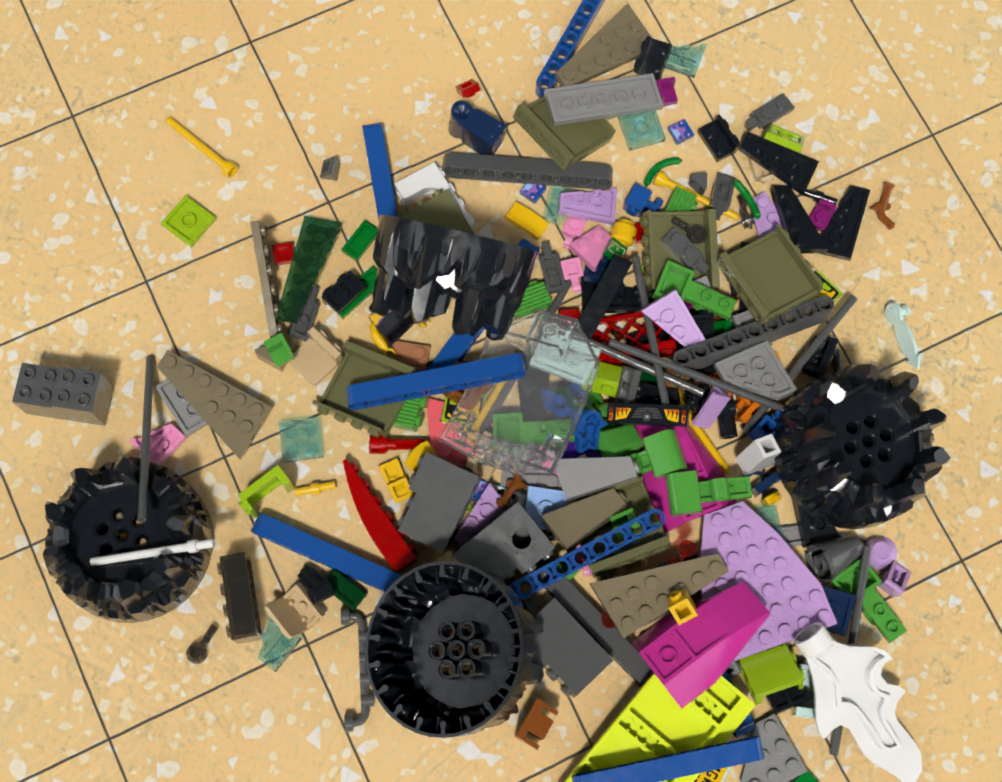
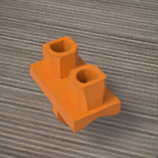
M736 395L738 401L736 408L738 411L736 412L735 421L746 425L753 416L752 412L754 410L757 411L761 405Z

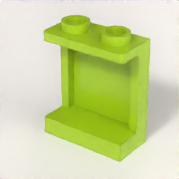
M277 465L238 494V497L241 499L238 504L248 516L252 514L257 518L258 514L252 508L253 505L280 485L283 486L288 494L294 490V486Z
M787 644L739 660L742 677L755 705L763 703V696L796 685L799 690L803 689L804 672L802 668L797 667L796 656L793 651H789Z

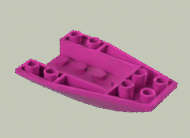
M634 425L641 440L658 432L668 430L666 426ZM689 426L671 428L676 432L687 465V469L679 472L696 470L698 482L709 481L715 478H726L721 466ZM653 471L643 474L644 485L654 509H659L665 516V522L662 526L665 533L680 528L683 524L705 514L737 503L736 500L701 503L702 514L670 517L665 477L655 478ZM656 513L659 518V521L661 522L662 518L660 514Z
M744 581L695 603L698 616L678 625L673 615L670 614L631 642L681 709L718 681L770 615L767 608Z

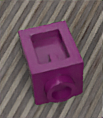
M820 199L809 217L818 231L823 233L837 207L829 200Z

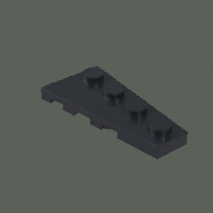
M747 132L739 150L802 196H804L819 161L750 132Z
M773 185L770 191L782 228L787 230L793 244L799 247L801 254L826 253L828 247L793 189L788 185Z
M851 185L839 208L821 235L828 250L826 253L818 254L851 261L870 194L869 189Z
M584 276L581 277L582 313L599 283L584 281ZM624 284L620 285L605 313L641 312L640 309L642 307L638 288L625 287ZM646 291L649 304L654 301L652 299L654 291Z

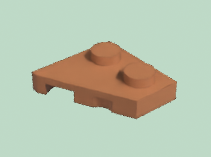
M396 341L393 344L397 361L414 367L417 372L427 370L430 346Z

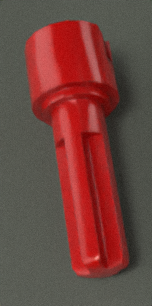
M369 434V454H386L388 450H413L420 443L425 442V439L388 438V436L384 438L380 435L376 438Z

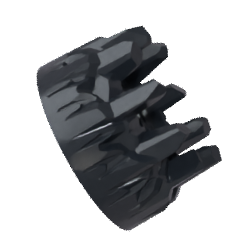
M380 215L373 252V260L378 268L373 292L372 312L380 316H386L392 310L394 314L405 319L412 310L413 322L418 324L429 320L430 317L446 314L451 297L456 299L452 320V329L455 335H465L468 333L470 336H475L484 327L488 339L492 341L502 340L511 327L515 312L521 306L524 292L531 278L537 252L514 244L400 217Z
M872 364L857 365L855 367L849 365L833 374L823 375L806 384L786 402L780 412L774 430V439L781 450V453L774 458L785 489L805 512L815 519L834 527L866 529L880 525L913 508L914 502L926 496L925 483L937 475L942 469V465L947 463L951 457L943 447L932 446V443L935 441L932 431L946 422L947 415L935 408L922 412L920 411L919 404L911 398V393L917 388L919 383L917 374L904 371L886 378L885 375L879 374L877 368ZM864 420L867 421L869 427L865 425ZM846 426L850 428L851 433L847 431ZM880 434L883 435L884 441L880 438ZM862 440L866 442V447L863 445ZM844 446L848 448L849 453L845 451ZM878 453L881 455L882 461L879 459ZM860 459L864 462V467L861 465Z
M119 456L116 462H107L95 470L89 468L74 469L70 472L74 482L71 486H68L63 496H59L60 500L57 501V504L49 501L46 502L45 517L50 524V528L47 529L48 534L45 538L43 558L49 574L57 580L56 584L79 607L92 615L108 621L137 623L161 617L185 602L204 578L210 564L213 548L200 549L199 552L195 553L187 551L168 555L159 554L155 557L91 566L90 558L105 556L104 549L108 546H112V552L109 554L112 555L182 544L194 539H198V541L213 539V528L209 512L195 489L169 468L153 462L149 463L147 519L143 525L136 526L141 458L129 457L127 459L123 456ZM124 511V518L117 521L116 515ZM108 526V532L105 535H100L101 528ZM128 531V538L120 541V535ZM148 537V544L141 547V539Z
M456 561L427 563L412 569L396 580L383 594L374 609L365 642V662L369 682L376 698L385 711L403 727L415 733L438 738L476 734L483 731L484 728L501 725L509 720L510 715L519 713L516 703L523 697V692L526 690L525 686L541 683L544 677L543 669L541 666L532 663V659L536 652L533 647L534 637L544 632L543 625L539 621L534 620L532 614L522 608L523 603L520 601L519 595L516 594L514 589L506 585L504 579L499 575ZM472 626L473 632L469 636L468 629ZM450 627H452L453 633L451 636H449L448 630ZM482 644L483 652L479 654L478 648ZM462 645L463 652L459 655L458 649ZM442 646V648H443V653H442V655L440 656V655H439V648ZM472 664L473 672L470 674L468 669L469 666ZM450 665H452L453 667V673L451 675L449 674Z

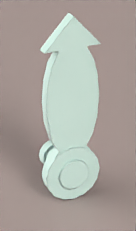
M890 303L885 309L888 322L894 325L898 344L904 355L909 359L906 363L919 369L922 353L918 354L915 338L907 323L903 321V317L910 315V308L908 305L900 306L898 303Z

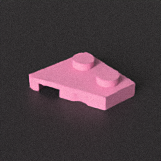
M599 225L571 242L569 249L595 272L600 260L604 257L603 252L611 237Z
M172 424L163 426L159 430L151 431L149 460L157 465H162L187 437ZM142 437L131 439L130 442L141 451Z

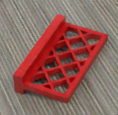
M642 311L602 318L599 325L605 324L609 328L603 335L597 330L593 334L595 341L602 343L604 340L609 342L610 339L607 336L614 330L620 334L616 339L617 341L625 337L631 341L630 346L651 353L649 342L641 344L637 341L642 334L647 335L645 325L641 328L635 324L638 318L643 317ZM619 321L628 323L623 331L615 327ZM653 321V324L659 327L655 335L660 357L674 355L676 352L675 339L671 335L669 340L662 341L657 338L664 329ZM631 326L640 331L634 339L626 334ZM615 349V350H617V351H619V352H622V353H624V354H626V355H628V356H631V357H633V358H635V359H637V360H640V361L644 360V359H641V358H639V357H636V356H633V355H631V354H628V353H626V352H623V351H620V350H618V349ZM602 352L597 360L611 365L625 364Z

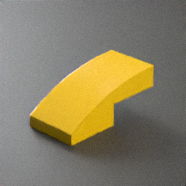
M514 202L504 217L518 229L522 228L536 240L541 237L549 225L539 215L518 202Z
M397 458L378 466L395 504L411 497V495L414 496L413 492L409 490L410 485Z

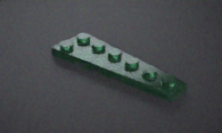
M304 216L276 315L277 320L297 324L342 230L341 222Z

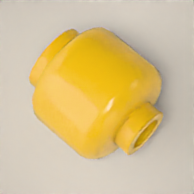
M620 219L613 224L610 237H613L625 247H630L634 244L637 228L632 221Z

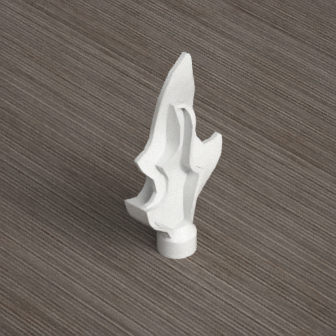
M821 622L813 623L801 630L794 638V644L806 658L814 689L815 723L820 737L826 738L832 730L840 725L844 726L850 731L863 755L872 763L896 776L901 782H916L922 772V754L915 741L898 722L895 714L897 702L906 691L898 685L886 683L881 676L882 667L893 658L886 651L867 644H842L836 642Z

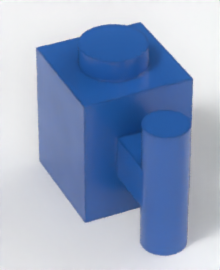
M635 183L625 200L623 210L630 216L640 218L644 210L658 212L663 204V200L657 198L654 203L650 202L653 192Z
M781 410L776 411L771 416L766 414L762 417L747 436L753 441L770 434L774 437L776 422Z

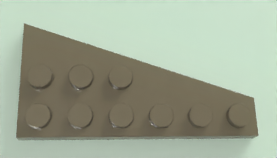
M256 220L250 221L268 329L270 338L282 333L281 323L277 322L279 308L278 304L274 301L276 291L274 283L272 284L271 281L274 271L272 264H269L268 257H271V253L265 239L267 237V230L263 223Z
M167 350L157 368L241 460L270 413L271 406Z
M716 553L589 584L622 638H625L668 611L667 598L672 592L686 589L691 596L729 572L720 555Z

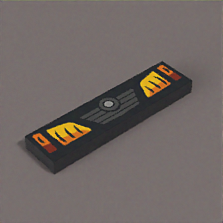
M608 403L606 422L607 424L688 427L690 407L687 405Z

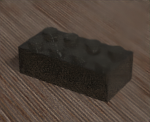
M245 552L220 556V563H217L218 574L222 575L223 578L220 590L221 595L225 596L226 604H223V611L225 617H228L229 625H226L228 638H231L237 644L263 640L251 558Z

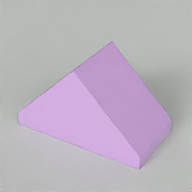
M893 561L883 575L882 583L877 587L891 597L896 598L905 592L911 572L896 561Z

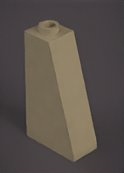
M612 488L546 513L542 516V521L564 550L569 553L610 522L611 516L625 511V502L627 500L620 491L617 493Z

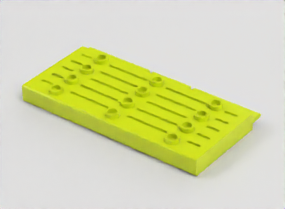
M653 672L563 782H572L571 776L584 772L725 743L756 705L721 676L714 685L681 709ZM700 773L661 782H694Z

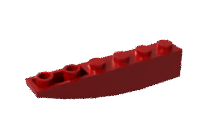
M345 459L343 460L347 482L360 518L376 547L393 571L399 574L417 561L415 557L417 552L411 544L407 545L403 540L405 535L398 531L399 527L395 529L391 523L394 519L388 511L383 512L380 507L382 502L376 494L371 495L368 490L371 487L366 479L359 478L357 475L359 470L353 461L349 463Z

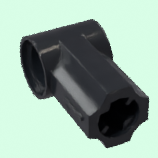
M734 398L728 401L717 417L720 439H731L738 436Z
M306 566L301 569L297 575L298 580L307 590L308 596L314 605L334 596V590L327 579L323 580L313 567L309 568Z

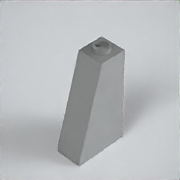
M631 457L553 460L567 502L637 480V473H640L637 462H632Z

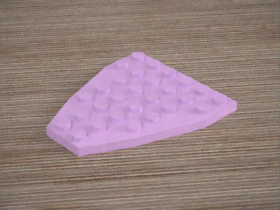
M743 501L703 516L700 557L718 553L729 572L702 588L701 600L744 581L770 612L769 617L734 661L794 640L801 630L813 623L821 622L825 628L837 624L821 583L782 537Z

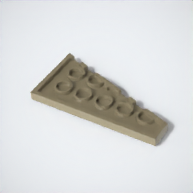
M627 4L556 72L555 78L561 87L582 84L639 58L642 52L641 45L643 41L646 40L647 36L651 37V35L630 5Z

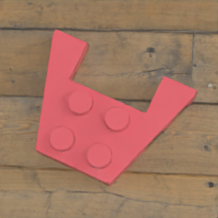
M429 398L427 414L430 445L438 456L467 469L465 467L467 457L473 453L476 443H469L462 438V433L465 430L464 427L441 423L440 420L445 402ZM491 423L489 429L487 430V432L492 435L493 423Z

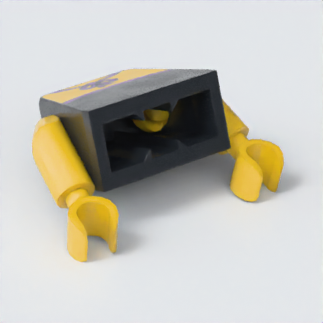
M372 304L369 307L370 312H372ZM392 310L386 316H380L372 312L369 315L371 338L378 348L384 351V356L388 352H392L396 357L395 351L388 348L387 345L392 346L414 325L412 310L405 319L394 314ZM418 323L420 328H426L424 323Z

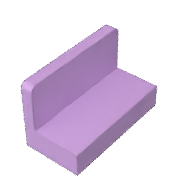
M713 386L699 406V413L693 414L694 420L692 424L696 427L709 429L731 397L724 390Z

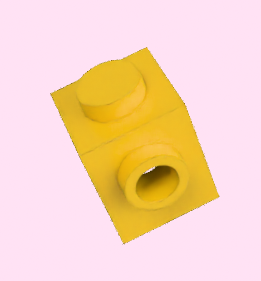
M686 589L676 590L667 598L668 609L678 625L698 616L696 605Z

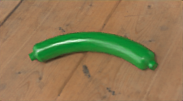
M672 157L656 163L645 176L643 181L645 187L651 184L653 177L658 171L670 165H679L680 162L682 163V159Z
M734 179L733 185L749 205L754 218L759 219L761 213L752 195L740 180Z

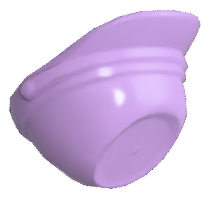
M873 537L867 538L864 542L865 546L872 547L869 565L873 570L882 571L897 558V548L889 538Z

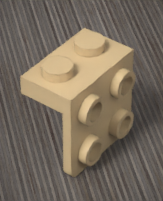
M312 327L308 331L309 339L293 353L295 359L289 361V363L312 386H316L343 359L341 355L342 350L335 343L331 344L327 340V335L321 329L317 331Z
M301 582L295 584L283 597L264 606L268 616L274 620L281 633L288 639L310 630L326 615L318 604L314 605L307 590Z

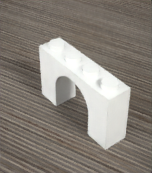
M435 162L394 184L395 193L404 207L424 196L433 194L439 189H442V191L448 189L474 231L475 220L472 214L466 212L463 200L460 197L457 198L451 182L447 183L444 178V171H442L441 167H437Z
M770 434L754 440L736 457V460L744 476L775 465L774 458L781 453V450L773 435Z

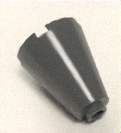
M849 536L813 543L806 548L809 549V552L805 553L807 564L814 575L818 574L821 577L819 579L821 582L828 583L862 555L863 547L865 546L864 542L857 536Z

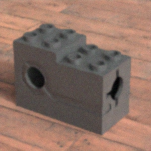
M22 363L12 402L26 414L106 426L114 387L100 372Z
M426 452L425 455L422 454L417 462L419 466L417 473H413L408 481L410 485L409 490L416 494L414 496L411 495L406 506L409 509L405 515L402 514L398 522L400 528L398 531L444 553L448 551L483 477L432 452Z
M515 500L452 551V555L460 563L469 564L497 574L507 581L516 573V568L522 574L524 572H527V574L532 572L537 567L536 563L540 559L545 561L554 553L552 550L555 547L520 503Z
M556 598L552 599L533 617L534 620L539 621L543 625L544 632L534 637L533 647L536 652L532 663L541 666L542 669L546 668V675L553 682L557 680L562 685L560 690L568 698L570 696L575 698L613 661Z

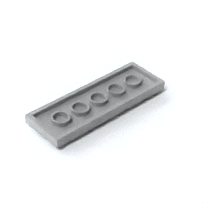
M653 73L549 88L544 91L553 126L662 110L664 106Z

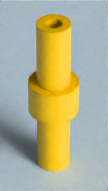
M335 481L320 484L319 482L310 483V486L294 488L295 495L321 494L320 492L336 489Z

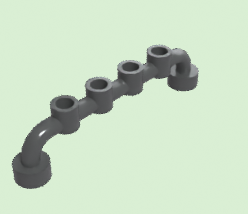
M341 608V625H350L351 620L358 624L361 714L358 718H353V714L344 715L345 732H352L353 727L364 724L369 717L370 707L374 706V695L369 694V685L371 684L365 662L366 622L358 613L349 612V608Z

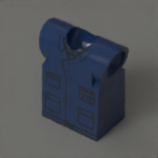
M460 100L455 102L450 113L448 127L450 135L461 139L462 143L478 154L494 155L504 141L507 125L479 109H473L466 101Z

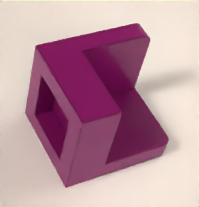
M675 77L657 80L656 82L664 106L674 105L678 102L674 89Z

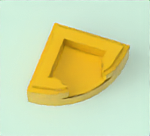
M777 491L764 498L761 503L764 508H767L781 500L782 497Z

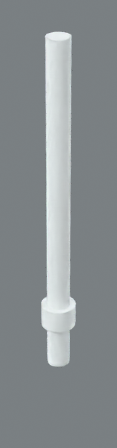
M194 539L182 544L90 558L91 566L155 557L159 554L168 555L187 551L195 553L199 552L200 549L215 547V540L198 541V539Z

